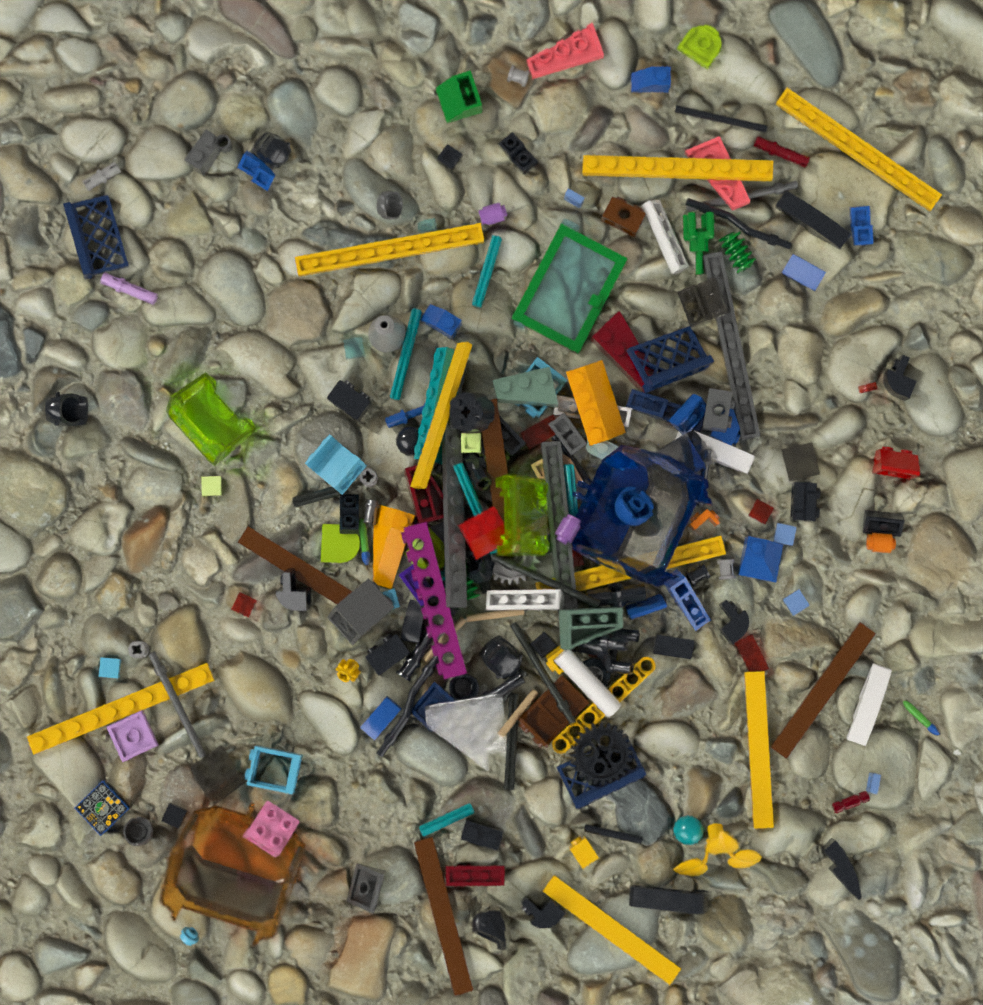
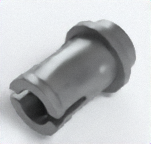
M367 500L363 523L376 525L377 510L380 508L378 501Z

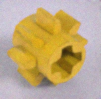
M342 659L335 669L338 671V678L343 682H349L350 680L354 682L361 673L358 670L359 664L353 659H348L347 661Z

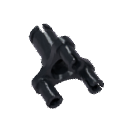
M623 627L592 639L587 643L575 646L571 651L597 655L608 674L621 673L632 675L634 664L617 661V652H627L628 648L625 646L629 645L628 641L638 643L640 631L624 629Z

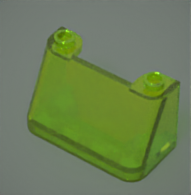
M205 372L170 397L166 412L169 418L212 465L216 466L252 435L256 427L251 419L245 417L239 419L215 393L217 390L216 380Z
M506 474L497 477L496 488L503 490L500 492V496H504L505 534L501 535V539H504V542L501 546H497V556H544L550 548L547 529L548 484L542 478L517 474Z

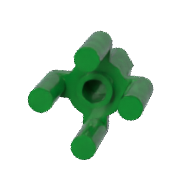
M688 212V215H683V240L689 242L690 252L695 253L696 275H703V252L709 251L708 239L714 238V212H706V214L701 215V228H696L695 212Z

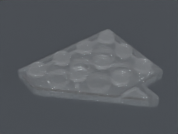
M501 694L425 706L427 726L483 769L489 770L488 754L506 751V737L502 738L498 735L499 730L505 724L503 696Z

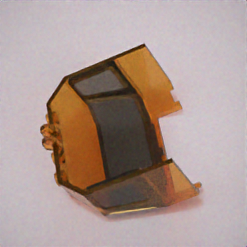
M252 802L249 804L247 814L221 806L194 810L170 852L159 902L170 911V917L174 923L181 910L186 909L256 931L257 933L251 946L253 947L262 940L275 938L299 875L306 848L305 843L294 831L280 855L274 857L242 837L256 818L252 816L255 809V803Z

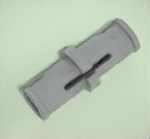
M114 161L102 170H96L97 173L83 180V183L88 191H91V189L101 183H107L108 179L121 173V170Z

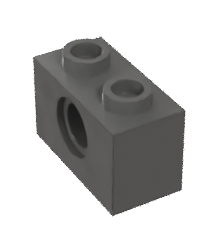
M709 388L703 430L726 433V429L731 428L732 416H729V410L734 409L735 403L732 391ZM716 407H722L725 410V413L722 415H717L714 412V409Z

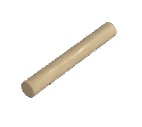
M498 610L468 614L466 617L467 622L524 615V610Z
M462 616L454 623L456 632L467 622ZM445 633L438 641L446 643L449 636ZM432 648L422 658L426 663L434 656Z
M531 690L499 730V736L505 737L537 697L538 692L536 690Z

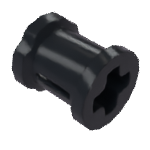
M703 563L698 568L685 572L688 581L693 587L696 586V583L710 578V574Z

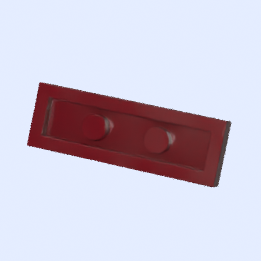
M446 865V886H505V865Z

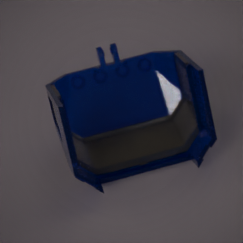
M621 445L602 459L590 485L583 481H578L577 485L588 490L585 496L573 491L572 496L581 500L582 503L575 516L581 523L579 525L580 529L572 541V548L599 565L638 581L660 587L665 584L664 582L679 577L666 572V569L697 502L712 506L711 498H708L707 493L709 488L708 480L669 455ZM627 487H636L635 490L638 492L644 491L654 504L653 515L649 520L638 526L625 524L617 517L615 512V501L618 495Z

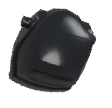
M264 132L255 141L250 153L273 170L274 168H280L288 162L291 153V143L286 142L278 135Z
M55 392V395L47 398L45 404L46 421L53 423L55 426L86 425L88 419L87 397L73 393L60 394V392Z
M500 635L487 642L479 652L483 662L496 674L495 677L497 679L500 677L506 679L516 675L522 665L521 658L523 656L518 654L514 646Z
M486 910L475 914L472 919V932L496 943L498 950H506V926L501 911Z

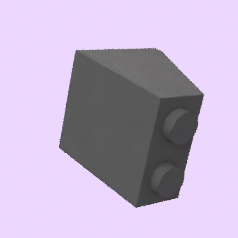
M368 578L337 604L327 618L353 646L387 616L394 606L391 599L380 592L379 586Z

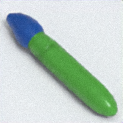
M361 518L359 520L361 557L364 564L368 565L370 553L366 524L363 523L364 519Z
M903 701L904 707L922 725L927 727L930 733L937 736L940 735L937 727L913 704Z

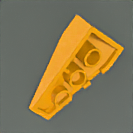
M379 505L376 525H373V581L379 586L392 589L407 543H403L401 532H404V527L414 524L416 516Z

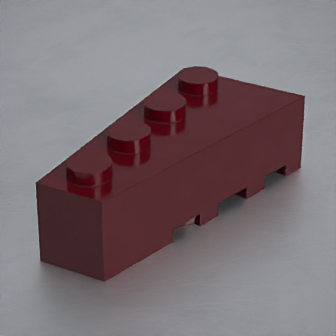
M619 310L592 336L591 342L639 391L645 393L642 387L644 382L627 353L628 348L639 345ZM635 351L636 356L644 360L645 353ZM645 366L644 370L647 376L653 375L654 370Z

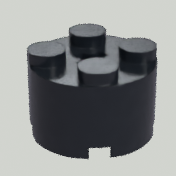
M461 393L450 401L451 424L460 431L482 432L494 420V404L482 393Z

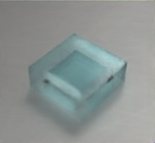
M362 337L343 340L347 360L365 357Z

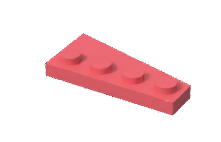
M593 22L588 24L587 28L574 32L571 37L558 41L550 49L546 48L527 59L532 79L604 58Z
M720 136L685 150L688 158L730 159ZM706 179L732 211L750 204L749 196L741 180Z

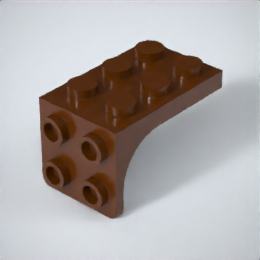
M562 675L554 682L563 699L567 700L570 705L569 709L573 716L576 717L589 702ZM549 689L518 719L520 721L519 727L526 734L530 732L534 736L532 738L533 741L540 748L542 746L547 748L552 740L569 724L563 712L560 713L558 710V704Z

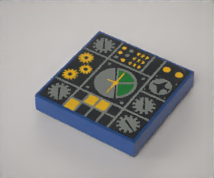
M103 780L75 809L102 836L130 807Z

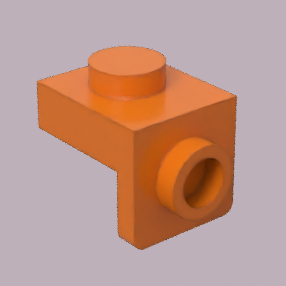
M706 509L701 514L697 512L693 515L688 526L694 531L708 519L716 527L720 524L718 521L719 516L713 510L709 511Z

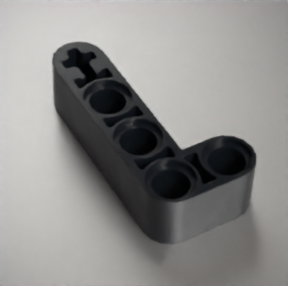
M630 885L629 906L698 915L708 912L709 891L693 889L686 891Z

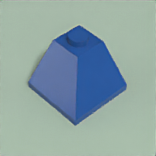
M751 536L745 537L738 575L776 583L783 545L766 539Z

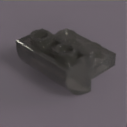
M716 277L677 292L690 327L707 324L729 313Z

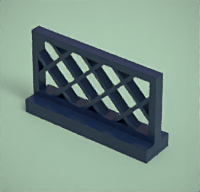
M108 195L72 204L71 202L63 203L85 280L105 272L129 267ZM106 201L107 209L104 213L95 209L99 202ZM85 206L90 210L84 218L77 213L76 208ZM93 211L102 216L97 224L88 220ZM104 218L112 221L113 225L109 231L100 226ZM86 222L95 227L91 235L86 234L82 230ZM98 229L107 233L102 242L93 237ZM109 236L116 238L118 241L114 249L105 244ZM91 240L100 244L96 253L88 250L87 246ZM103 247L112 251L107 260L98 255ZM116 253L123 258L124 263L115 265L110 261ZM96 258L105 262L103 268L94 270L92 264Z
M690 326L627 349L628 355L644 382L642 387L645 393L705 371L714 362L711 355H706ZM687 333L690 342L682 340L681 335ZM669 339L676 342L675 348L665 345L666 340ZM679 344L688 347L687 353L677 350ZM652 345L661 348L659 354L650 351ZM691 349L697 351L700 357L695 358L691 356ZM663 350L673 353L672 358L669 359L662 356ZM635 351L645 353L644 360L638 358ZM648 355L657 359L656 365L647 362ZM676 355L685 358L683 364L674 361ZM660 361L670 364L669 369L666 370L659 367ZM645 366L654 370L653 375L647 376L644 370Z
M599 746L596 747L598 752L602 750ZM633 746L628 747V749L633 751L632 756L628 755V757L634 759L638 767L632 770L624 768L623 770L627 771L625 776L619 773V780L617 781L615 778H612V784L607 781L603 786L600 784L594 787L588 785L589 782L585 784L575 779L578 771H575L573 779L565 777L562 769L568 766H576L571 764L570 761L556 767L577 810L647 776ZM590 750V751H588V752H586V753H584V754H585V755H588V754H590V753L592 752V750ZM605 761V763L607 764V767H609V765L611 766V764L609 763V761H608V762ZM567 780L572 781L571 786H569ZM574 782L585 786L583 794L577 797L572 792Z

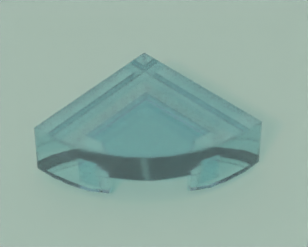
M435 218L419 222L417 224L418 231L436 230Z

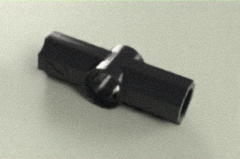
M462 453L464 467L475 488H478L480 491L487 490L491 485V478L486 470L484 457H479L478 453Z
M612 583L607 588L587 590L588 596L600 601L598 606L610 605L611 607L622 608L626 603L647 601L645 584L624 586L622 583Z

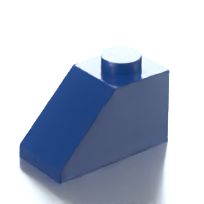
M649 67L631 73V92H669L671 86V67Z
M431 304L420 319V321L453 340L462 325L461 319Z
M730 409L729 416H732L731 428H727L726 433L712 431L709 437L732 446V444H737L741 435L738 434L740 427L734 410Z

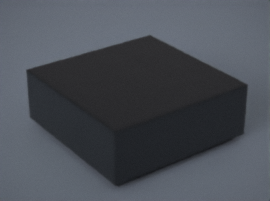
M447 144L437 157V161L452 171L463 157V154Z
M545 632L530 643L542 659L557 646Z
M170 802L161 821L180 829L188 810Z

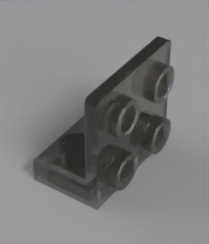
M222 745L191 767L204 794L215 804H218L247 782L245 775L235 767Z

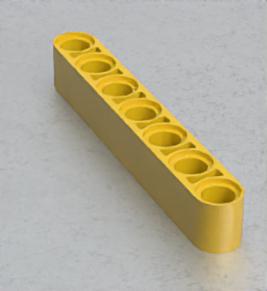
M642 657L634 663L633 673L637 676L634 684L627 682L628 674H622L607 689L612 693L614 687L620 686L623 693L620 697L616 698L621 702L655 670L654 660L650 657ZM644 660H648L651 663V668L648 671H644L641 668V663ZM592 702L575 718L577 720L572 725L568 724L552 740V748L555 752L562 754L571 748L570 745L576 743L573 740L574 736H571L569 732L572 726H578L582 733L585 732L584 725L588 729L591 728V723L584 721L586 713H593L594 725L606 715ZM558 739H563L566 742V746L562 750L555 747V742Z

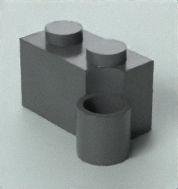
M205 129L184 160L190 168L204 176L221 152L228 153L232 150V142L225 134L216 137ZM222 141H228L225 147H220Z

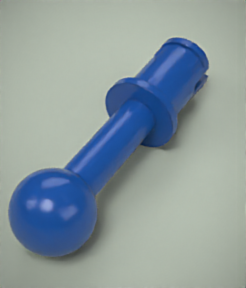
M425 403L424 406L404 412L402 409L399 413L386 417L385 421L388 428L402 423L408 424V419L422 414Z

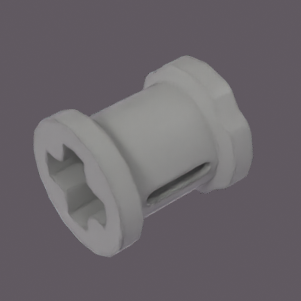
M512 65L507 82L514 81L522 84V87L525 88L530 71L527 70L525 72Z
M365 468L359 476L360 481L367 487L374 486L378 481L376 472L371 468ZM367 473H370L371 476H374V478L370 479V482H367V480L364 479V477L367 476Z
M734 559L718 560L720 565L719 580L736 579L733 569Z
M144 641L132 642L128 647L129 655L133 658L146 657L149 653L148 644ZM136 646H141L140 650L142 653H136Z

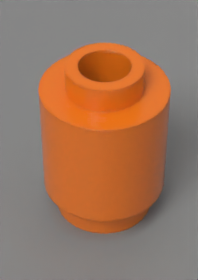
M872 533V535H867V550L880 553H891L892 550H895L896 539L893 538L892 534Z

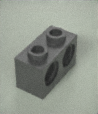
M565 412L549 423V426L571 456L587 445V442Z

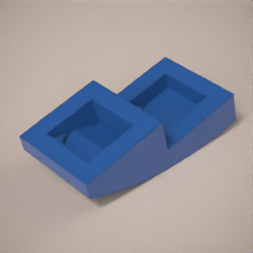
M247 150L237 167L252 176L251 181L267 191L276 176L264 162Z
M870 206L850 207V223L854 246L873 244Z
M387 696L360 728L375 740L402 708Z

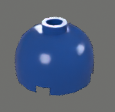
M636 487L625 488L618 495L614 506L617 517L630 526H638L649 520L653 515L652 510L654 509L651 498L644 491H636Z

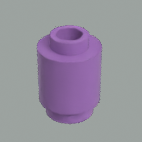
M500 202L484 206L483 209L478 210L482 225H491L505 221L504 217L507 216L505 205L501 206Z
M568 514L566 518L562 519L555 532V535H557L556 539L563 544H567V542L572 543L580 529L581 521Z

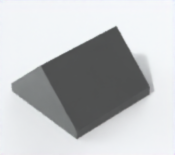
M356 863L347 902L370 913H374L386 871Z

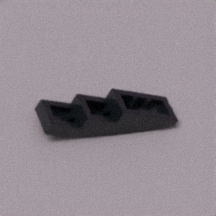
M785 191L775 205L776 209L792 217V221L807 228L809 233L839 250L851 236L850 232L834 220L788 191Z

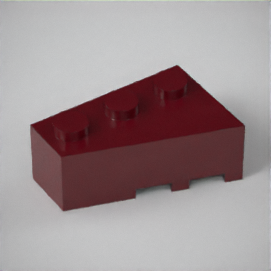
M417 465L405 468L404 475L417 523L427 522V524L444 520L443 493L433 477L430 475L426 489H415L410 486Z

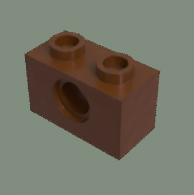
M612 196L602 215L601 221L635 237L646 213L643 212L644 210L641 207L631 206L627 204L625 199ZM626 212L629 214V218L623 219L619 214Z

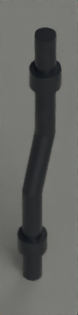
M691 198L686 200L685 205L699 209V212L704 214L706 212H714V215L727 219L746 235L766 241L767 244L772 246L778 245L786 249L791 248L792 242L783 240L778 235L772 233L769 235L752 229L730 212L710 206V203L705 201L699 202Z
M433 656L429 664H425L421 670V675L409 690L403 716L391 733H387L383 744L376 752L380 757H383L389 747L395 744L397 741L396 737L410 719L416 694L427 678L431 677L435 672L434 668L439 663L438 656Z

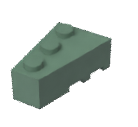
M550 367L493 380L495 396L499 403L558 408V400Z
M619 607L559 610L560 649L570 650L599 636L623 628V609Z

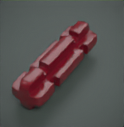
M863 791L858 793L859 795L855 794L842 799L841 802L832 803L834 812L840 813L843 812V809L848 810L861 805V803L869 802L870 796L868 792Z

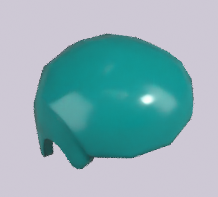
M686 815L680 817L675 822L673 832L675 838L682 844L694 845L703 838L704 827L698 818Z

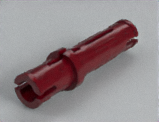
M757 136L753 145L754 148L763 150L770 156H778L806 168L810 159L809 156L781 146L776 141L772 142Z

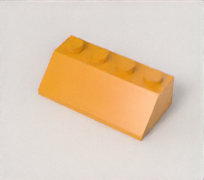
M603 360L566 371L589 445L607 441L626 433Z

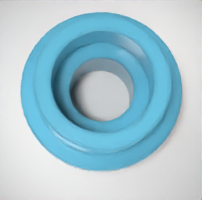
M184 927L182 929L180 938L186 945L191 946L199 941L196 929L193 927Z

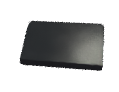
M865 510L862 532L868 534H892V536L901 537L905 519L903 514Z
M655 635L653 654L691 659L695 640Z

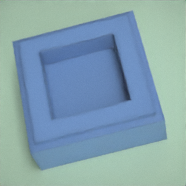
M569 188L567 189L564 199L577 208H581L584 203V197Z
M777 523L773 542L793 546L797 527Z
M800 589L782 599L792 616L810 606Z
M869 773L866 786L867 792L878 794L881 775Z

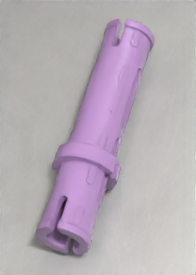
M106 272L101 277L100 283L115 289L116 292L126 293L152 305L157 301V293L131 284L122 277L117 278Z

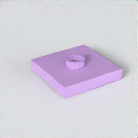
M143 710L107 726V730L122 762L159 746Z

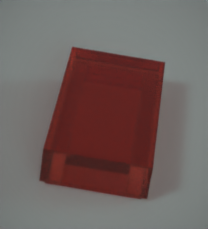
M553 414L520 433L529 450L556 435L549 426V423L556 419Z
M752 634L735 643L748 672L766 671L769 669Z

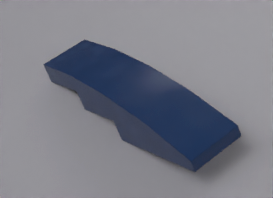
M634 389L631 390L626 407L632 408L634 411L670 423L671 417L682 406L669 402L667 399ZM705 415L692 430L701 432Z

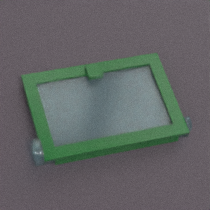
M563 219L511 320L514 321L513 325L517 328L523 329L525 326L579 354L628 258L578 232L580 227L576 223Z

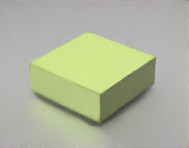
M461 433V453L482 452L481 433Z
M221 476L201 477L202 496H222Z

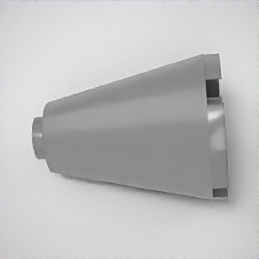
M393 315L377 317L373 320L368 330V337L372 346L385 353L399 349L403 345L406 334L403 322Z

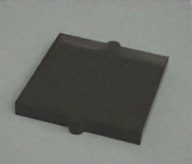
M812 442L801 445L795 444L793 447L781 449L789 482L799 479L806 480L807 477L820 475Z

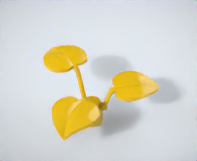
M714 823L707 827L709 839H706L704 859L702 861L698 858L689 859L676 866L673 871L684 876H699L708 870L706 863L709 853H728L732 857L728 859V864L734 868L751 867L757 864L762 859V856L757 851L750 849L741 850L734 854L733 852L739 849V843L723 830L722 824Z

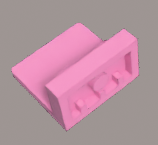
M266 801L254 822L242 837L272 856L277 857L298 826L299 820L273 803Z

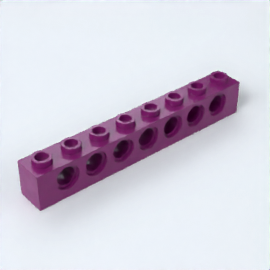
M427 522L404 527V532H401L403 543H408L409 551H406L408 562H413L414 570H411L412 577L419 584L416 592L418 599H423L424 607L421 608L423 618H428L430 625L426 629L428 637H433L435 645H431L434 657L438 656L439 664H436L439 676L443 675L444 679L466 674L450 608L446 607V593ZM415 539L423 540L424 545L419 550L414 549L412 546ZM420 558L428 559L429 564L426 568L418 567L417 562ZM427 576L432 577L434 580L433 585L430 587H425L422 583L423 579ZM432 595L437 596L439 599L438 604L435 606H431L427 602L428 598ZM437 614L442 615L444 618L443 622L439 625L433 623V617ZM441 633H446L449 636L446 643L438 641V636ZM446 652H451L454 657L452 661L445 662L443 655Z

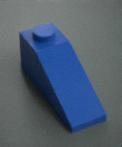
M678 569L661 579L669 594L695 631L711 621L688 580Z

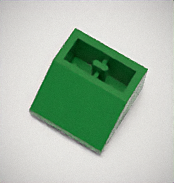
M471 70L454 75L435 88L446 123L482 113V103Z

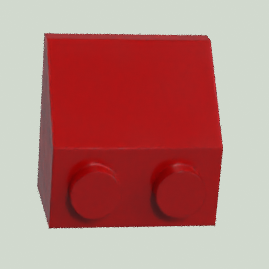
M883 446L882 449H878L875 452L873 474L909 480L920 476L918 455L912 454L913 451L901 450V452L893 451L894 448Z
M491 506L458 525L476 560L510 541L505 525L495 506Z

